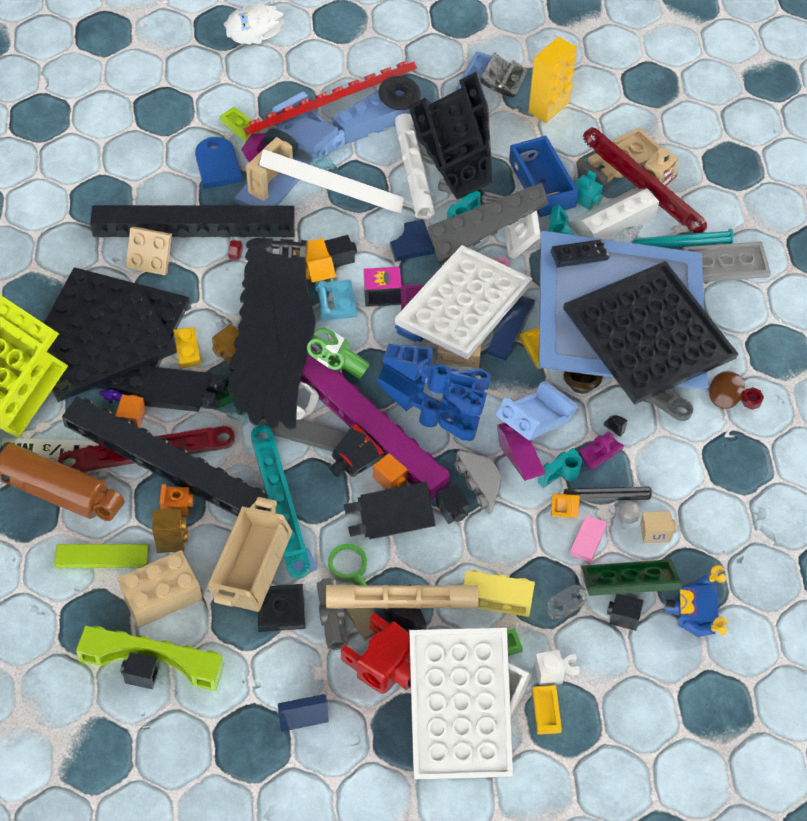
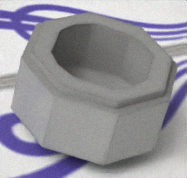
M628 500L621 503L618 516L622 522L632 524L638 521L641 508L636 502Z

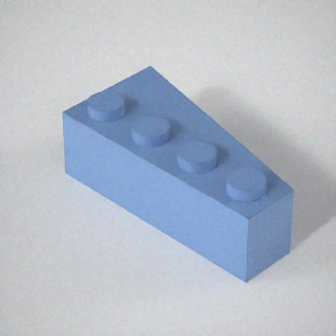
M401 90L395 91V94L399 96L405 94ZM378 91L332 117L333 126H336L338 131L342 129L345 132V144L368 137L369 133H380L384 131V128L392 125L395 127L394 122L398 115L405 113L411 115L409 109L394 110L387 107L381 101Z

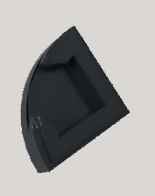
M612 415L603 425L621 437L625 433L628 420L618 415Z

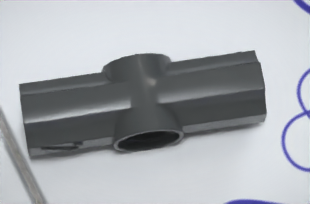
M325 578L316 583L320 602L321 625L324 626L328 649L339 650L345 644L348 645L344 626V609H326V585H337L336 580Z

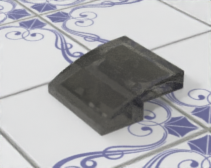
M494 52L479 78L486 87L514 98L528 70L515 60L509 63Z

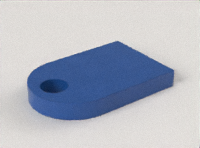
M210 137L202 140L197 145L195 155L203 189L242 182V175L234 146L230 141L222 137ZM212 145L218 146L217 148H214V149L209 148V147L212 146Z

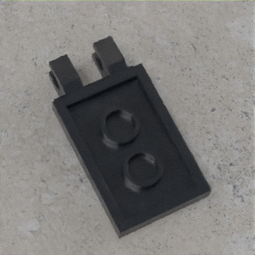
M155 367L140 397L144 399V404L148 407L199 412L201 407L217 409L220 402L215 399L216 394L208 392V390L225 392L227 384L223 382V376L214 375L210 372Z
M427 482L360 495L361 497L357 498L358 502L344 504L346 515L360 512L362 524L348 527L350 537L365 534V538L369 537V540L436 527Z

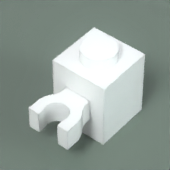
M560 650L537 653L534 668L539 686L563 684L565 673L578 675L580 672L579 666L571 667L569 663L576 662V654L568 655L565 659H562Z

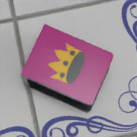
M400 267L363 269L365 307L401 305L400 290L402 285Z

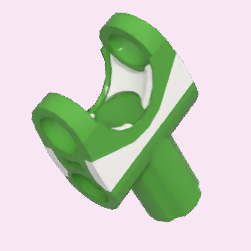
M328 328L317 329L314 337L307 345L308 353L320 363L332 370L343 368L358 379L363 376L370 365L369 362L350 351L351 345L346 339ZM321 332L326 333L328 341L317 337V334ZM312 343H315L317 347H319L322 351H313L311 347Z

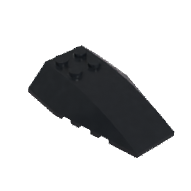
M477 72L459 80L461 89L433 103L423 98L408 106L420 143L426 149L427 154L435 163L436 168L444 177L446 184L457 200L493 183L489 107Z

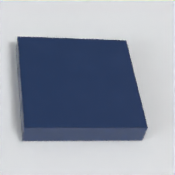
M326 694L277 704L281 732L329 722Z

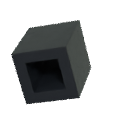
M348 235L325 240V245L332 258L334 268L355 262L356 244L351 242Z
M457 483L436 492V504L448 524L454 521H462L468 516L469 503Z
M616 594L615 601H609L607 615H611L609 624L636 631L644 600Z
M130 652L127 660H123L120 670L125 683L153 689L160 669L158 658Z

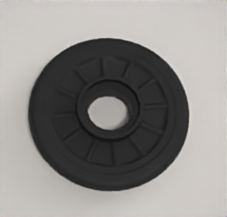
M392 76L385 79L380 84L378 91L381 101L387 107L394 110H408V106L419 101L421 97L419 86L412 79L405 76ZM401 90L405 94L399 96L395 94V91Z

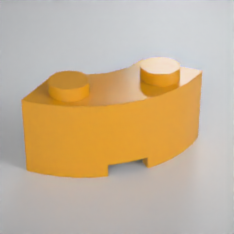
M324 238L308 241L306 280L309 279L313 283L336 277L332 258L327 251ZM295 250L296 256H300V250Z

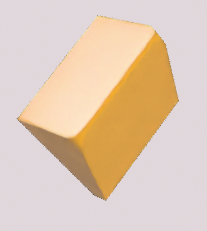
M552 493L551 516L577 518L579 515L580 496Z

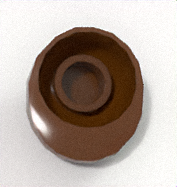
M723 371L717 374L709 388L711 402L722 409L736 406L745 391L743 378L732 371Z

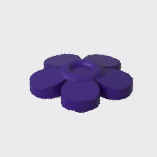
M107 389L100 390L99 395L103 396V399L109 400V403H113V400L120 401L124 393Z

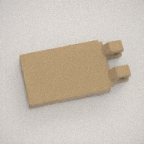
M640 128L612 141L641 166H645L647 161L662 148ZM597 153L588 158L589 165L598 170L601 165L605 167L601 169V173L608 177L607 183L614 176L616 178L624 177Z

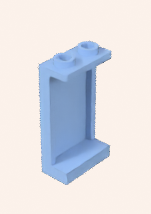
M303 91L273 107L272 113L276 111L277 115L283 113V108L291 105L294 108L299 107V102L308 99V95ZM314 109L295 116L329 124ZM342 129L339 130V134L316 154L303 152L315 162L344 146L345 132Z
M543 381L534 394L515 402L509 398H504L496 416L530 441L569 423L578 404L548 382Z

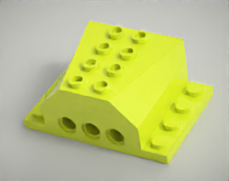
M0 295V429L20 438L68 365L47 352L59 333Z

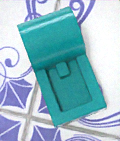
M475 191L462 197L455 205H451L447 211V219L479 207L481 193Z
M560 205L552 206L548 232L574 235L567 225L569 217Z
M571 448L567 452L560 453L556 460L550 464H544L545 475L538 477L539 485L544 489L559 477L567 481L576 480L580 475L582 464L579 453L574 448Z

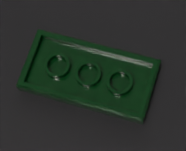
M670 559L581 566V575L589 596L681 590L682 582Z

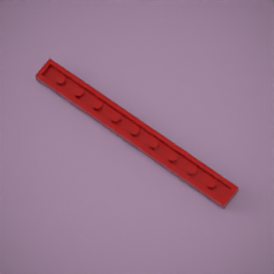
M407 60L396 64V69L392 70L390 66L380 70L381 74L378 76L372 73L364 77L365 81L359 82V79L349 82V87L343 89V86L332 89V94L327 95L324 92L316 95V100L310 102L309 98L299 102V107L294 108L293 105L282 109L283 113L277 115L275 111L265 115L266 119L263 121L257 118L248 122L249 126L243 128L246 136L382 83L389 77L417 69L414 61L411 63H407Z

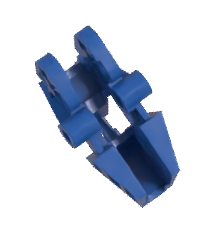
M388 344L383 357L384 364L377 383L406 412L413 406L420 409L419 422L423 426L435 427L439 423L443 429L463 441L474 440L480 420L478 416L482 414L487 392L484 391L488 390L491 374L481 368L459 371L441 364L432 366L430 363L433 348ZM475 376H482L484 377V379L481 380L476 378ZM426 378L428 379L426 384L431 392L443 394L442 403L423 393Z

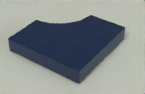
M424 219L404 223L403 234L398 239L390 242L395 262L434 254V247Z

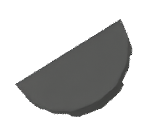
M581 159L576 162L580 176H587L588 172L592 171L596 173V182L601 185L607 183L608 177Z

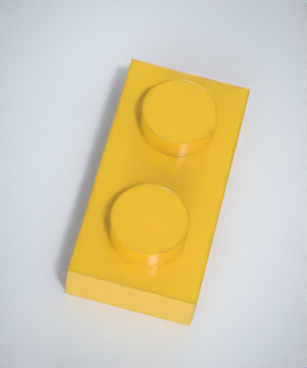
M195 327L174 330L180 368L201 365Z

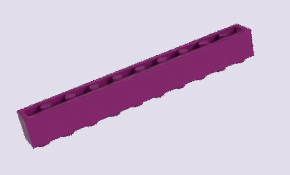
M308 353L300 382L315 389L319 394V399L350 428L356 423L385 452L383 457L390 453L408 469L407 481L411 485L427 482L431 501L436 497L437 491L449 487L450 474L444 466H440L435 462L433 456L429 452L423 451L417 441L413 438L410 439L399 425H395L384 411L378 410L373 401L365 398L355 385H351L341 372L328 368Z

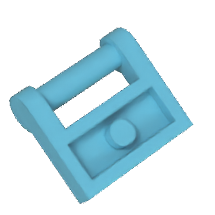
M321 280L315 283V290L318 292L319 317L321 320L357 317L351 280L333 282ZM326 292H332L334 310H330L328 307Z

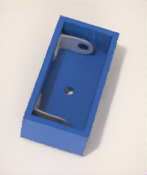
M547 135L510 145L509 163L523 188L527 189L540 184V182H544L542 185L549 204L537 210L539 217L551 215L552 206L560 205L563 210L576 207L579 191Z

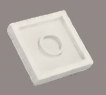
M537 211L519 219V221L510 226L504 227L508 257L516 259L532 244L541 246Z

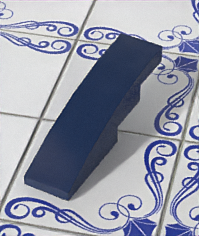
M521 296L506 313L487 350L488 355L507 361L519 341L520 333L534 308L535 300Z

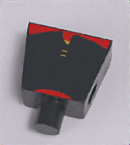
M355 423L335 447L331 456L336 462L329 469L336 477H339L344 471L351 477H355L380 461L385 452Z

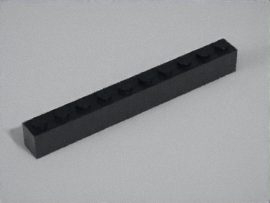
M92 205L90 226L93 237H129L130 228L138 227L172 234V237L286 238L295 237V205Z
M76 396L62 415L64 427L179 487H189L190 492L237 517L242 506L250 508L258 497L268 499L267 493L261 488H253L247 485V482L243 479L228 475L224 469L209 465L203 458L191 456L184 448L172 446L169 441L153 436L145 428L139 429L126 418L120 419L114 416L110 410L95 406L87 398L82 399ZM257 506L256 508L264 511L266 510V508Z

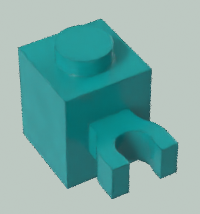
M589 171L587 176L582 175L575 183L579 191L577 204L588 210L598 205L603 198V185L595 181L596 173Z

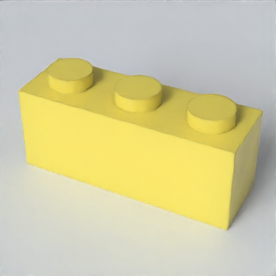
M466 570L463 585H478L479 609L526 617L530 615L535 582L529 581L526 578L515 579L502 574L492 575L479 570Z

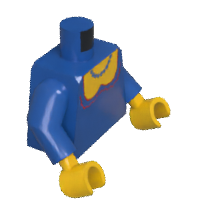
M716 565L711 569V575L706 574L681 587L677 600L665 599L664 613L677 614L678 626L696 637L716 634V631L720 635H726L728 630L723 625H728L729 623L726 618L719 617L717 584H714V581L719 583L726 581L724 574L718 576L725 569L720 565Z

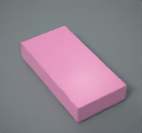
M586 515L570 550V555L591 563L607 523Z

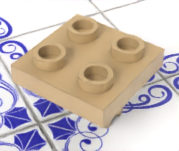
M131 227L126 268L166 275L168 272L172 234Z

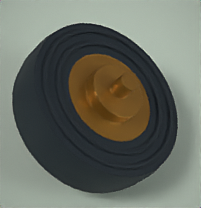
M269 129L263 138L266 146L277 137L282 141L288 142L292 146L293 156L298 150V144L289 134L278 129Z

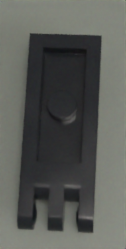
M602 239L557 245L551 248V254L557 268L606 261L610 258Z

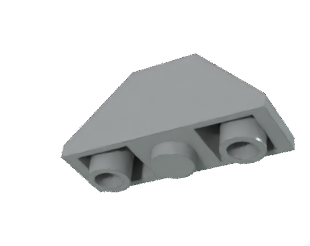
M458 451L455 462L457 472L463 474L466 485L470 491H474L479 506L484 508L488 514H491L501 487V473L491 458Z

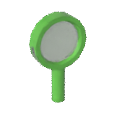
M342 544L334 548L328 559L330 573L340 581H354L357 586H367L362 578L367 568L365 552L354 544Z

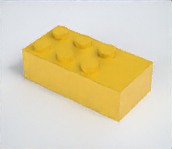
M559 36L534 57L528 112L545 123L550 121L570 103L571 90L573 88L572 81L575 74L574 66L577 59V47Z

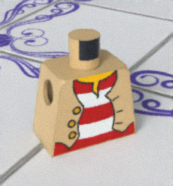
M660 148L658 153L647 161L644 168L667 186L678 175L679 159L670 153L667 148Z

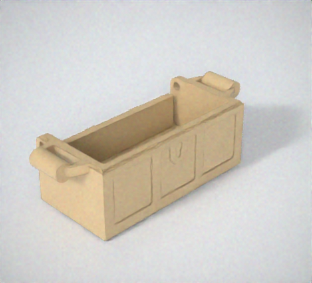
M258 497L250 508L242 506L207 585L214 596L215 603L257 612L260 611L293 532L285 517L281 514H276L277 502L275 500ZM257 506L271 509V512L256 508Z

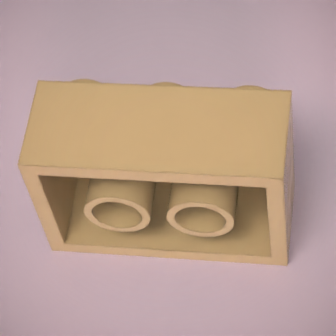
M182 550L117 578L120 592L138 628L202 600L200 585Z

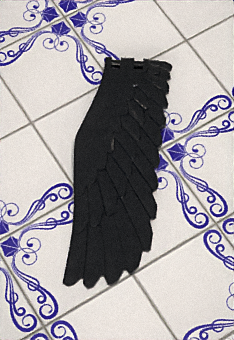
M254 238L246 243L248 251L246 252L245 259L248 262L244 269L246 276L242 282V286L245 289L240 296V302L244 304L239 311L242 320L238 325L239 335L234 341V347L237 351L230 359L229 368L233 372L229 378L227 392L230 396L234 395V406L239 414L247 412L250 423L253 425H258L261 419H265L268 427L273 430L278 427L279 422H282L287 429L293 430L296 428L301 376L308 357L307 345L314 337L316 319L306 280L308 241L294 242L293 239L274 241L273 238ZM273 249H279V254H274ZM293 250H300V256H293Z

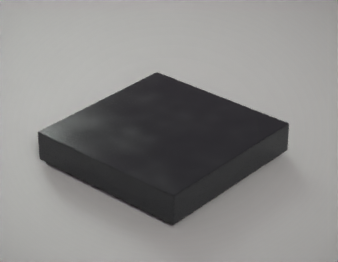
M303 584L270 586L258 612V631L305 629Z

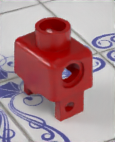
M374 613L370 617V629L376 634L370 639L366 652L360 656L345 644L341 648V660L357 672V679L380 694H386L395 683L408 690L411 688L410 634L395 621L389 624Z

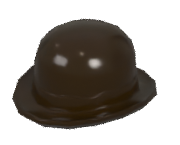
M568 371L563 373L564 381L579 394L591 392L601 384L603 376Z

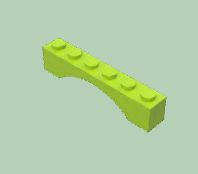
M85 626L76 649L79 661L99 666L126 659L130 652L156 657L158 661L166 663L181 672L193 686L213 691L217 690L224 668L223 655L216 651H201L189 645L182 647L174 645L170 641L163 640L159 642L142 635L138 637L131 636L123 631H108L101 626Z

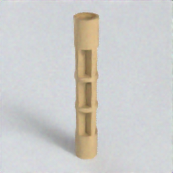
M326 585V609H478V585Z

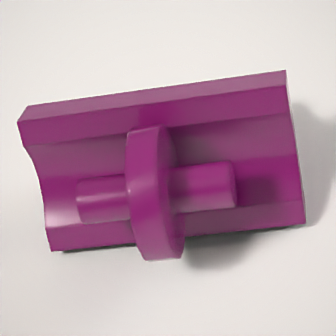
M607 432L603 436H597L594 442L580 450L579 456L584 460V464L593 471L623 450L624 446L616 441L610 432Z

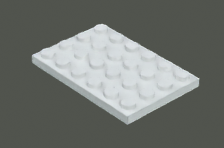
M461 245L395 317V324L468 359L530 287L532 278Z
M507 628L410 630L414 779L513 777Z

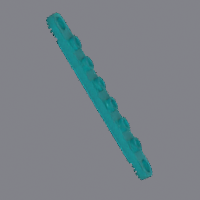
M259 425L251 431L252 445L268 499L277 502L276 514L283 515L293 531L283 554L288 574L293 578L301 579L309 574L310 562L273 432L268 426ZM260 433H265L268 435V437H266L264 440L262 439V441L261 439L258 440V438H256V436ZM301 561L305 564V567L301 571H295L292 568V564Z

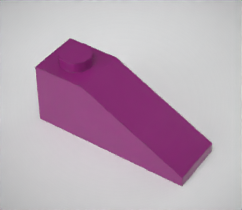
M505 422L498 424L499 445L523 480L526 481L545 475V470L531 440L526 439Z

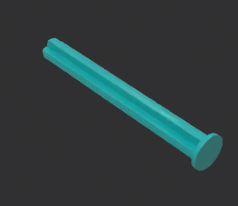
M728 229V231L634 238L632 243L663 248L720 243L732 244L734 242L733 230Z

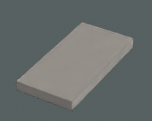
M762 241L682 248L684 251L702 253L703 282L770 277L771 274Z

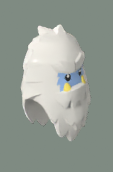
M252 4L240 10L236 9L224 23L227 37H231L240 44H261V41L270 39L282 31L280 28L285 23V20L281 18L283 13L277 11L275 6H265L264 4Z

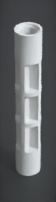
M406 113L400 114L395 118L394 123L415 216L419 220H427L434 216L435 210L417 133L411 115Z

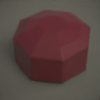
M231 240L228 258L239 260L243 252L242 242Z
M752 387L745 389L741 401L744 407L753 410L760 408L764 396L761 390Z

